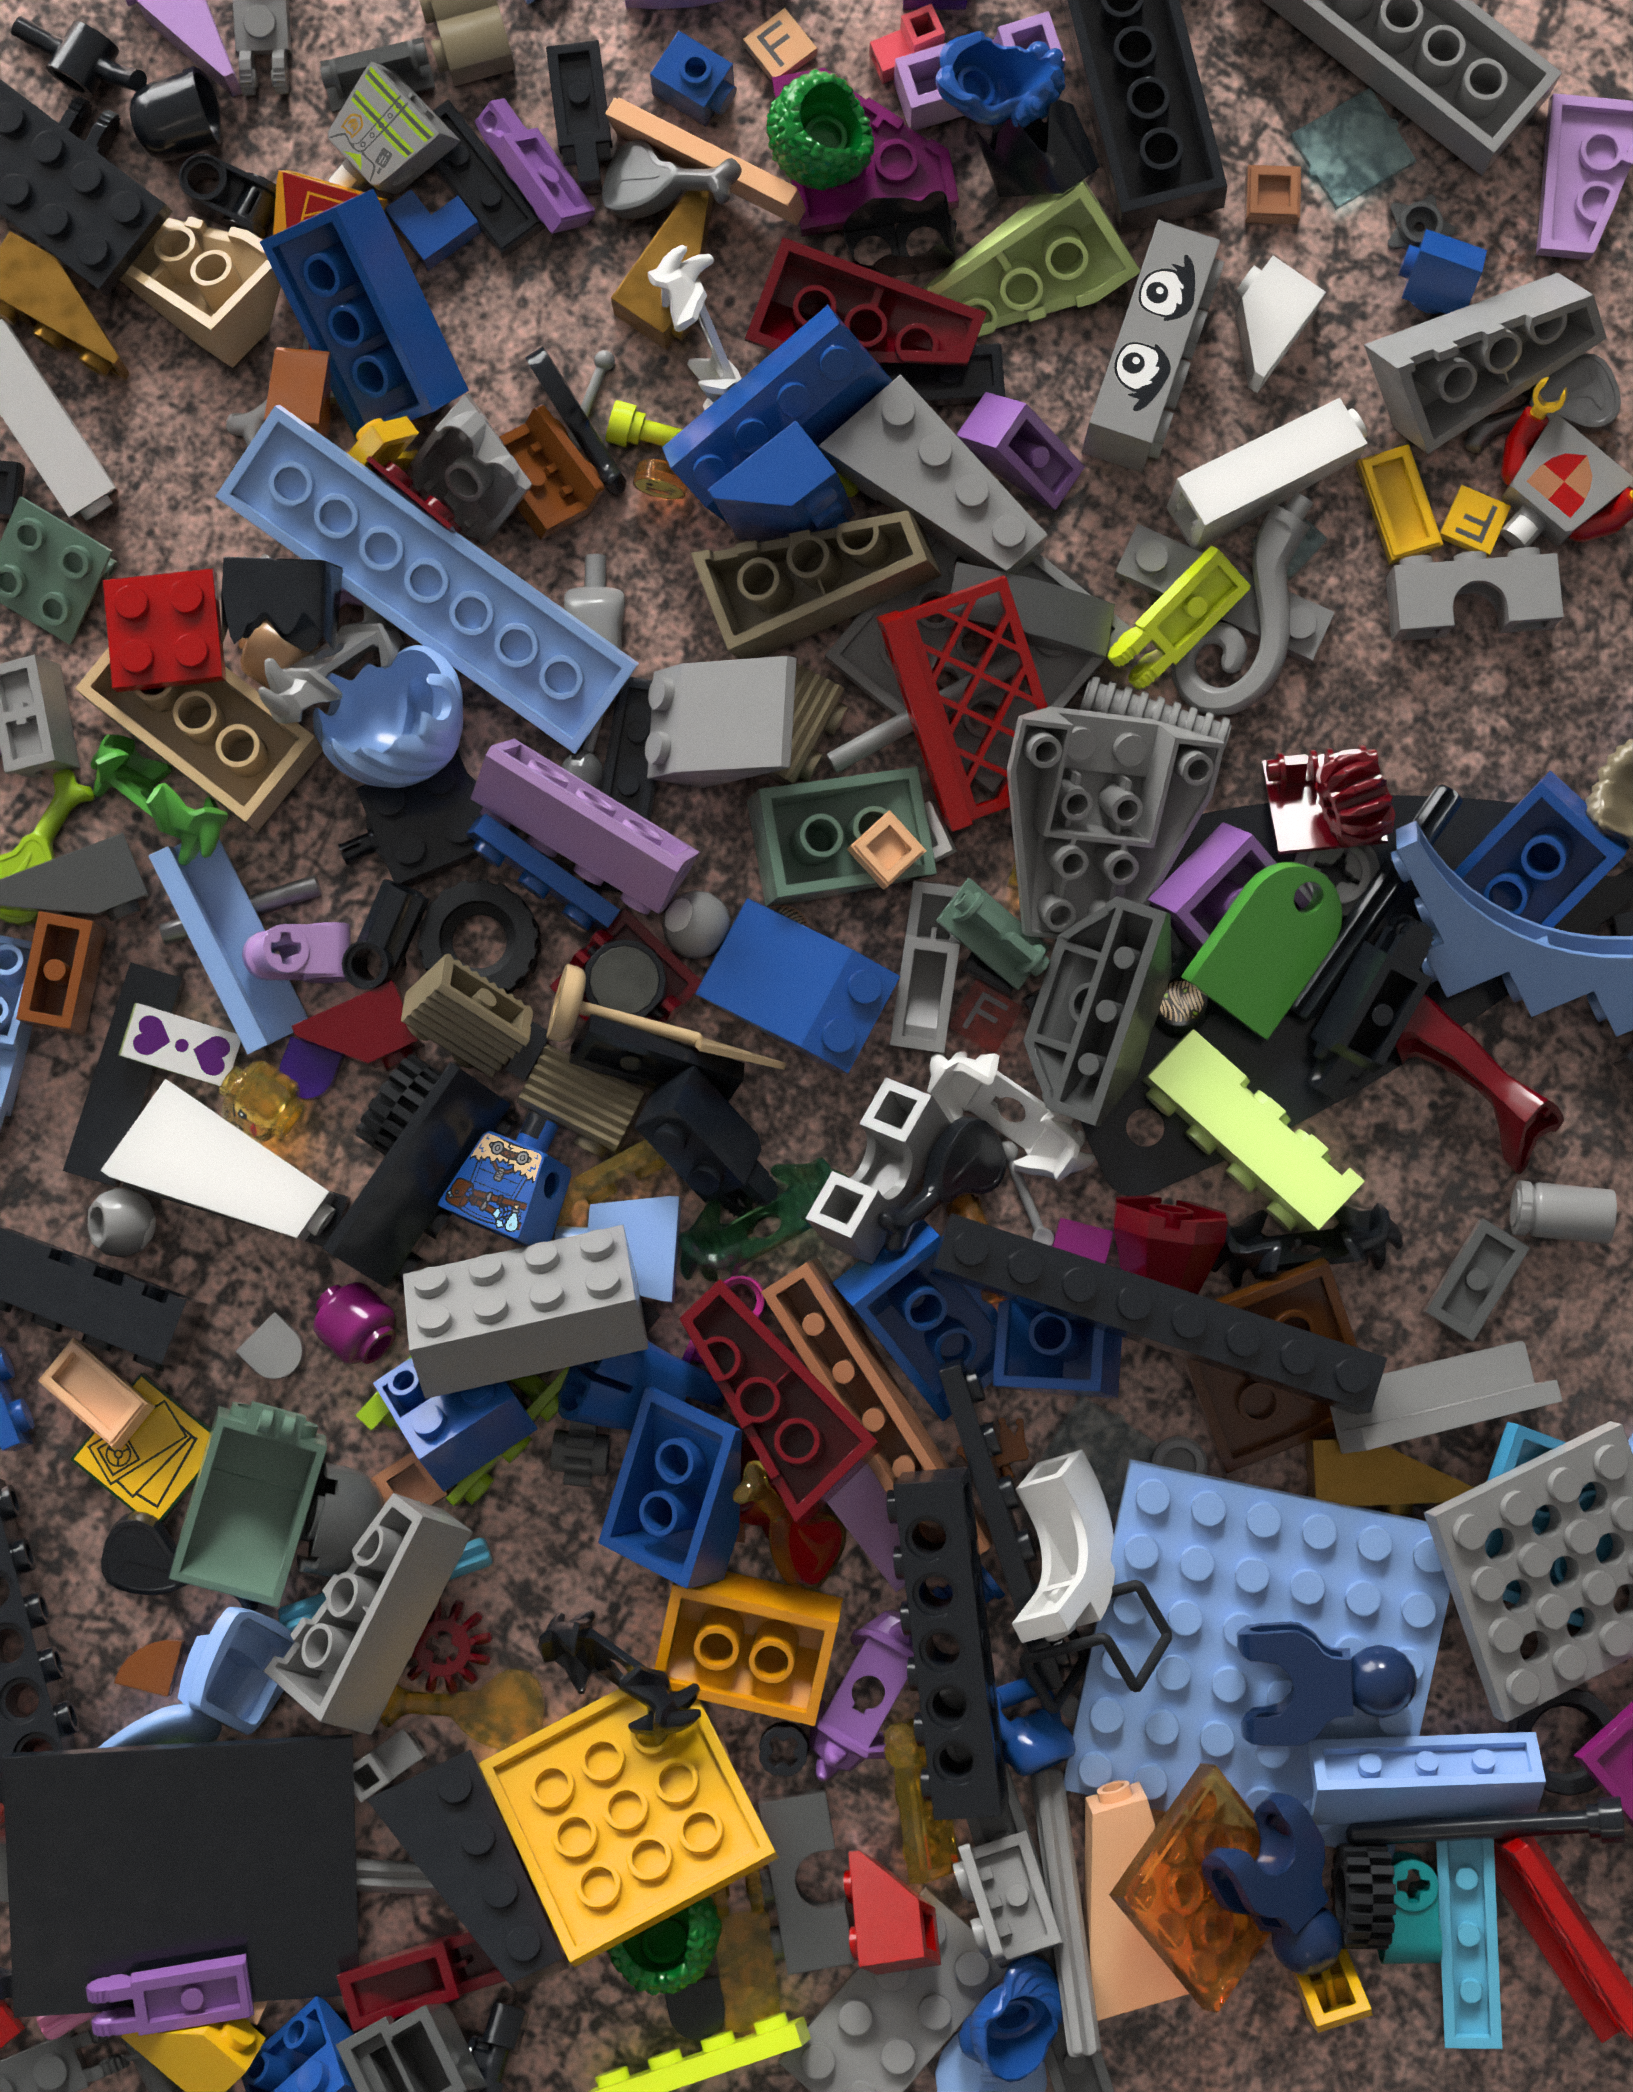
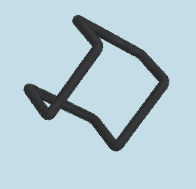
M1131 1580L1114 1585L1111 1596L1113 1598L1136 1591L1161 1633L1160 1639L1137 1677L1134 1676L1113 1638L1106 1633H1097L1081 1638L1075 1628L1067 1635L1070 1641L1021 1655L1019 1665L1047 1712L1051 1714L1059 1712L1085 1671L1089 1654L1088 1648L1101 1644L1105 1647L1128 1688L1133 1692H1140L1172 1640V1631L1144 1583L1138 1580ZM1077 1651L1079 1655L1078 1661L1064 1681V1687H1061L1054 1699H1052L1031 1663Z

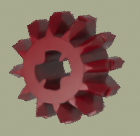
M1366 752L1344 754L1329 760V763L1317 768L1315 789L1319 796L1318 804L1322 808L1324 820L1327 821L1330 827L1331 835L1337 838L1338 843L1345 848L1366 846L1381 840V837L1393 832L1396 815L1391 802L1393 797L1388 791L1387 780L1383 779L1379 765Z
M441 1598L439 1599L438 1605L432 1613L433 1620L429 1619L410 1658L416 1657L418 1665L409 1670L407 1678L410 1681H414L425 1671L428 1672L429 1677L425 1684V1690L429 1693H434L437 1690L441 1677H444L448 1693L456 1694L460 1690L458 1673L471 1685L480 1679L478 1672L469 1662L484 1666L489 1665L492 1656L486 1652L476 1650V1645L491 1642L493 1634L486 1631L474 1634L472 1628L481 1623L484 1615L478 1611L466 1621L462 1620L461 1617L465 1610V1601L456 1600L451 1607L449 1616H447L445 1604ZM445 1632H449L452 1634L451 1644L458 1647L459 1651L457 1656L455 1653H452L446 1657V1660H442L438 1657L440 1648L432 1645L434 1637L439 1639L445 1635Z

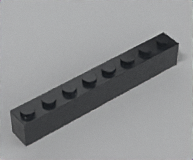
M953 1213L946 1220L930 1270L932 1274L1356 1415L1371 1413L1387 1361V1357Z

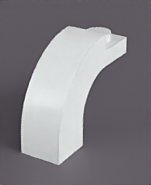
M1078 1450L1037 1462L1015 1489L1034 1524L1042 1554V1574L1039 1586L1012 1622L1022 1643L1044 1637L1049 1642L1056 1641L1070 1634L1078 1626L1101 1621L1110 1603L1115 1580V1569L1111 1562L1114 1538L1111 1518L1099 1481L1083 1450Z

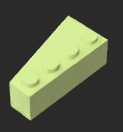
M1194 1029L1185 1034L1142 1080L1151 1088L1145 1094L1146 1097L1166 1116L1170 1117L1176 1112L1191 1126L1185 1132L1186 1135L1206 1154L1210 1155L1216 1150L1231 1165L1225 1170L1226 1173L1246 1192L1250 1193L1256 1188L1271 1203L1266 1208V1211L1288 1231H1291L1295 1226L1300 1231L1319 1230L1365 1182L1351 1168L1341 1175L1329 1165L1328 1162L1331 1160L1328 1154L1329 1149L1312 1134L1308 1135L1301 1129L1294 1133L1287 1126L1291 1119L1286 1114V1111L1263 1092L1258 1090L1253 1094L1247 1088V1085L1250 1083L1248 1077Z

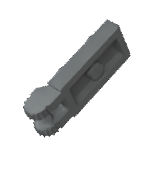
M92 2027L77 2033L73 2029L57 2039L43 2041L1 2058L0 2092H78L88 2088L93 2081L128 2067L130 2062L125 2060V2052L112 2054L103 2058L98 2063L87 2066L81 2048L92 2043L98 2044L111 2038L112 2035L110 2037H97V2035H94Z

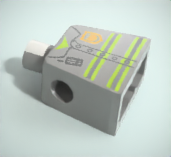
M371 61L328 130V139L346 157L328 179L329 182L362 191L370 183L378 190L397 194L452 150L460 142V139L394 70Z

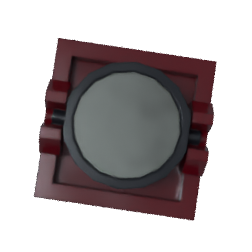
M626 908L613 920L608 928L597 931L591 937L590 943L584 949L578 950L569 963L570 965L582 968L586 974V985L582 1001L666 1024L696 996L694 994L701 983V980ZM562 974L549 986L554 993L557 992ZM578 1015V1016L581 1017L585 1022H587V1020H588L589 1017L583 1016V1015Z

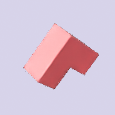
M932 3L902 15L900 30L870 42L869 56L882 84L894 80L896 58L944 44L945 32Z

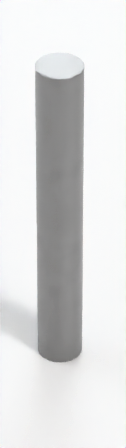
M312 875L249 895V898L257 914L262 915L321 896L322 893L316 875ZM180 918L159 924L160 934L165 945L189 938Z

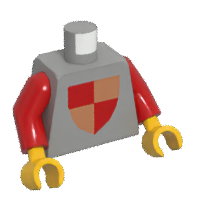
M1545 377L1537 383L1533 392V407L1527 406L1505 439L1500 476L1508 487L1501 499L1504 503L1510 505L1511 509L1516 513L1501 529V535L1515 549L1529 547L1540 534L1556 546H1560L1569 538L1578 543L1588 542L1617 533L1633 519V488L1629 487L1633 482V476L1559 414L1555 413L1549 420L1547 414L1559 410L1564 405L1568 395L1567 388L1565 387L1558 401H1545L1541 396L1540 390L1545 386L1549 377Z

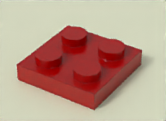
M213 568L103 580L112 688L117 693L226 681L223 643L221 644L222 627L217 573Z

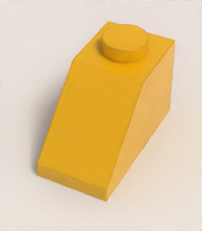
M245 2018L141 2036L138 2035V2032L121 2036L122 2039L185 2092H226L247 2072L266 2039Z

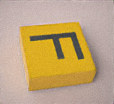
M1461 485L1440 530L1441 539L1467 551L1486 552L1488 558L1511 506Z

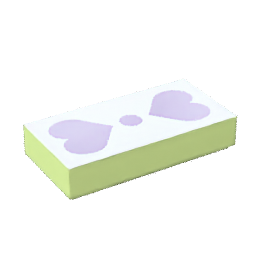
M135 1003L118 1056L227 1088L241 1040L238 1034Z

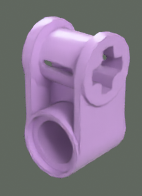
M339 922L280 924L273 926L267 931L255 933L247 939L243 946L242 958L244 966L250 974L262 980H300L307 983L346 982L347 979L343 974L341 963L343 954L351 945L350 924ZM271 950L279 951V952H280V955H279V954H276V953H272Z

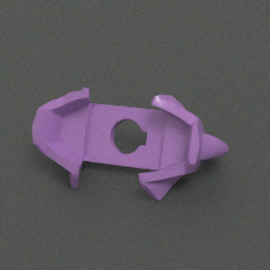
M884 1611L861 1629L853 1631L850 1638L851 1642L855 1646L863 1644L825 1711V1701H820L815 1726L810 1725L809 1746L817 1756L815 1774L819 1781L828 1780L839 1770L850 1772L865 1759H893L896 1755L888 1737L881 1731L877 1736L876 1734L908 1679V1657L914 1656L912 1636H904L900 1612ZM863 1676L876 1677L882 1682L885 1689L883 1701L878 1706L866 1709L864 1713H861L853 1708L855 1704L852 1697L853 1685Z

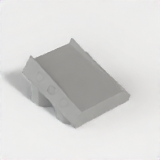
M469 393L465 394L435 427L410 463L413 467L410 475L414 481L412 486L425 500L432 495L440 502L444 501L452 510L455 516L453 520L461 527L462 532L468 537L477 538L484 547L500 530L532 487L531 481L519 467L515 458L509 453L503 441L496 434L488 419Z

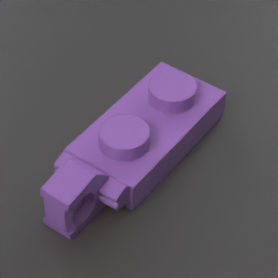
M505 98L490 101L474 122L486 144L489 145L505 167L507 175L517 184L534 208L539 220L546 225L551 234L586 226L596 214L594 212L595 208L539 129H527Z

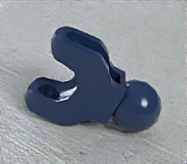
M1292 1621L1250 1624L1240 1629L1236 1634L1237 1647L1243 1657L1249 1661L1279 1665L1290 1675L1292 1681L1291 1692L1281 1702L1253 1707L1246 1712L1241 1722L1242 1737L1251 1744L1263 1746L1305 1745L1317 1737L1325 1725L1334 1718L1354 1716L1353 1705L1367 1715L1384 1718L1396 1715L1408 1707L1416 1694L1418 1680L1415 1668L1405 1654L1393 1647L1383 1645L1367 1647L1351 1658L1350 1648H1332L1323 1643L1310 1628L1299 1622Z
M1273 1792L1256 1808L1253 1815L1261 1839L1259 1856L1256 1861H1254L1249 1853L1240 1849L1216 1847L1203 1860L1201 1869L1216 1902L1221 1908L1234 1914H1247L1251 1916L1259 1931L1271 1932L1274 1954L1286 1969L1302 1976L1321 1974L1336 1963L1343 1946L1341 1926L1337 1918L1329 1909L1323 1907L1330 1900L1322 1885V1872L1325 1864V1841L1308 1810L1298 1799L1284 1793Z

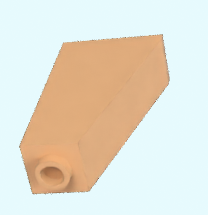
M1126 1780L1109 1782L1099 1787L1097 1794L1085 1797L1083 1919L1098 2021L1201 1991L1148 1798L1140 1782L1132 1784Z

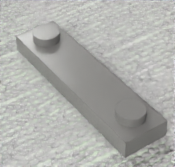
M1137 523L1114 577L1161 597L1203 553ZM1236 568L1251 587L1219 622L1231 624L1242 635L1260 642V619L1253 575ZM1288 591L1290 638L1287 655L1310 665L1335 612Z

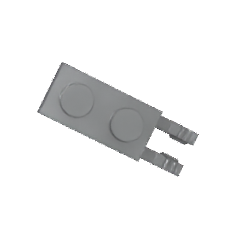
M233 0L235 51L239 55V77L243 96L256 95L258 78L255 67V55H272L271 81L276 94H289L288 54H292L289 0Z

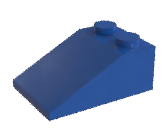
M1550 770L1465 858L1454 872L1467 885L1496 905L1517 916L1553 928L1624 857L1630 846L1620 834L1609 830H1601L1599 826L1594 825L1591 818L1586 815L1587 806L1585 802Z
M746 898L694 995L835 1073H849L900 976L855 950Z
M922 1220L910 1234L904 1253L888 1252L884 1243L873 1264L860 1260L832 1282V1284L942 1421H945L952 1415L938 1372L941 1364L963 1357L967 1371L974 1368L977 1369L983 1389L992 1383L998 1312L980 1289L930 1273L941 1237L925 1220Z
M652 1386L645 1387L598 1543L686 1589L724 1580L740 1527L742 1430Z

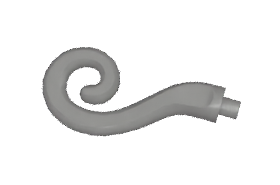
M1299 492L1294 493L1285 508L1276 504L1273 505L1255 541L1252 570L1259 611L1261 638L1256 659L1248 672L1235 684L1221 688L1207 684L1198 674L1196 668L1197 656L1201 649L1209 644L1219 645L1223 649L1221 665L1223 671L1228 674H1234L1239 671L1246 660L1248 648L1240 631L1231 624L1219 621L1176 665L1172 663L1173 683L1180 697L1190 707L1197 708L1199 713L1206 714L1210 712L1214 716L1243 711L1260 700L1271 689L1281 673L1286 660L1290 638L1287 569L1295 551L1310 529V526L1302 520L1314 504Z

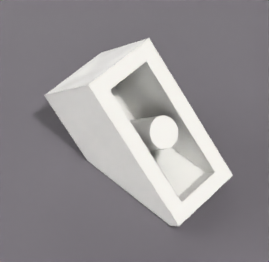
M1275 256L1270 258L1262 270L1254 265L1236 291L1242 297L1236 312V320L1248 387L1256 393L1259 392L1318 311L1326 293Z

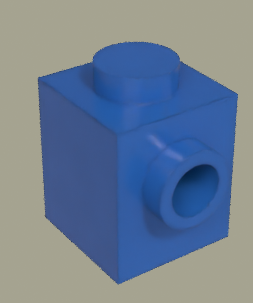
M681 31L677 32L650 73L652 94L705 127L715 113L721 116L726 112L737 91V87L734 86L733 63Z
M1426 229L1420 246L1416 247L1409 244L1402 261L1398 276L1407 279L1402 299L1411 301L1414 307L1430 314L1440 312L1448 314L1468 306L1482 274L1487 250Z

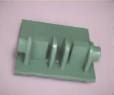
M21 496L17 501L0 541V603L70 645L73 643L101 578L105 580L111 579L117 570L118 562L112 559L113 550Z

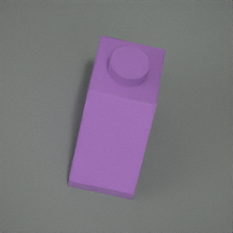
M984 393L956 434L988 469L1053 510L1057 509L1085 468L1079 459L1026 403L992 393Z

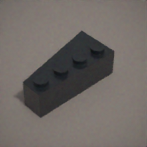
M0 1225L1 1311L10 1313L13 1305L32 1312L30 1322L57 1332H62L63 1327L67 1326L84 1333L81 1339L82 1342L109 1352H113L114 1347L117 1346L134 1353L133 1361L158 1371L164 1372L166 1365L183 1366L207 1303Z
M468 1750L366 1800L507 1982L518 1993L569 1968L478 1764L479 1762L472 1751Z

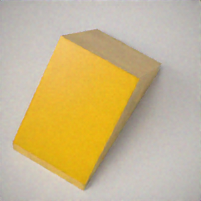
M1341 1949L1336 1963L1321 1974L1302 1976L1292 1971L1306 2017L1318 2033L1373 2016L1372 2009L1347 1949Z

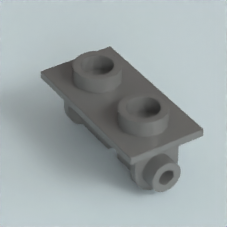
M423 37L320 61V72L324 87L327 89L332 113L340 112L371 61L394 70L415 93L436 89Z

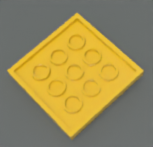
M617 1689L478 1763L566 1956L574 1968L779 1858L699 1699H696L688 1710L699 1709L701 1717L687 1729L669 1734L661 1744L656 1743L654 1736L632 1733L629 1730V1723L648 1714L647 1707L620 1689Z

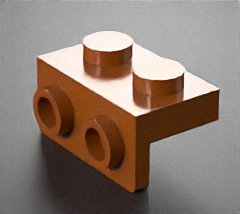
M542 404L534 408L525 424L499 436L509 453L515 458L519 467L532 483V487L516 508L540 540L591 513L605 487L600 480L596 468L583 458L569 439L564 425L551 415L545 405Z

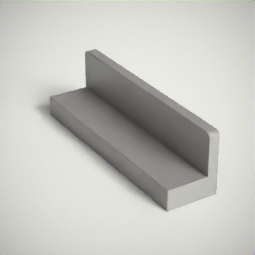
M1516 1341L1382 1374L1371 1413L1356 1415L1330 1406L1341 1454L1367 1451L1562 1402V1397L1557 1380L1535 1383L1526 1345L1523 1341Z

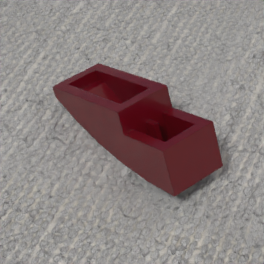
M467 1929L396 1952L337 1975L352 2031L368 2027L385 2016H392L394 2019L410 2014L426 2004L446 2003L459 1999L466 1993L507 1981Z

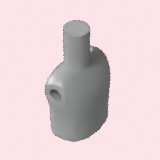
M588 554L585 556L584 587L569 589L565 593L564 610L622 651L625 594L621 590L606 587V556L602 554Z

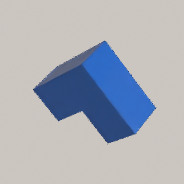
M412 189L384 208L391 224L427 271L481 233L477 219L459 196H456L432 215Z

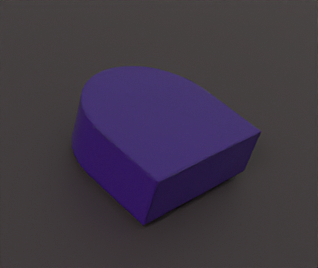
M290 1037L279 1067L281 1083L290 1094L299 1099L315 1100L321 1098L332 1089L344 1056Z

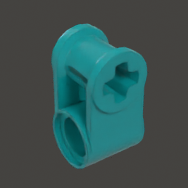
M1404 1850L1396 1851L1391 1861V1866H1394L1395 1873L1393 1884H1396V1895H1394L1396 1915H1393L1395 1930L1392 1933V1943L1389 1945V1949H1377L1381 1964L1440 1963L1442 1956V1931L1439 1920V1883L1437 1875L1429 1865L1425 1864L1414 1853ZM1408 1870H1411L1419 1878L1418 1881L1410 1882L1408 1891L1405 1892L1397 1885V1882L1406 1880Z

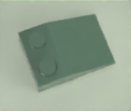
M918 766L758 789L747 800L765 907L819 900L880 887L848 852L847 848L889 810L926 849V852L891 884L937 874Z

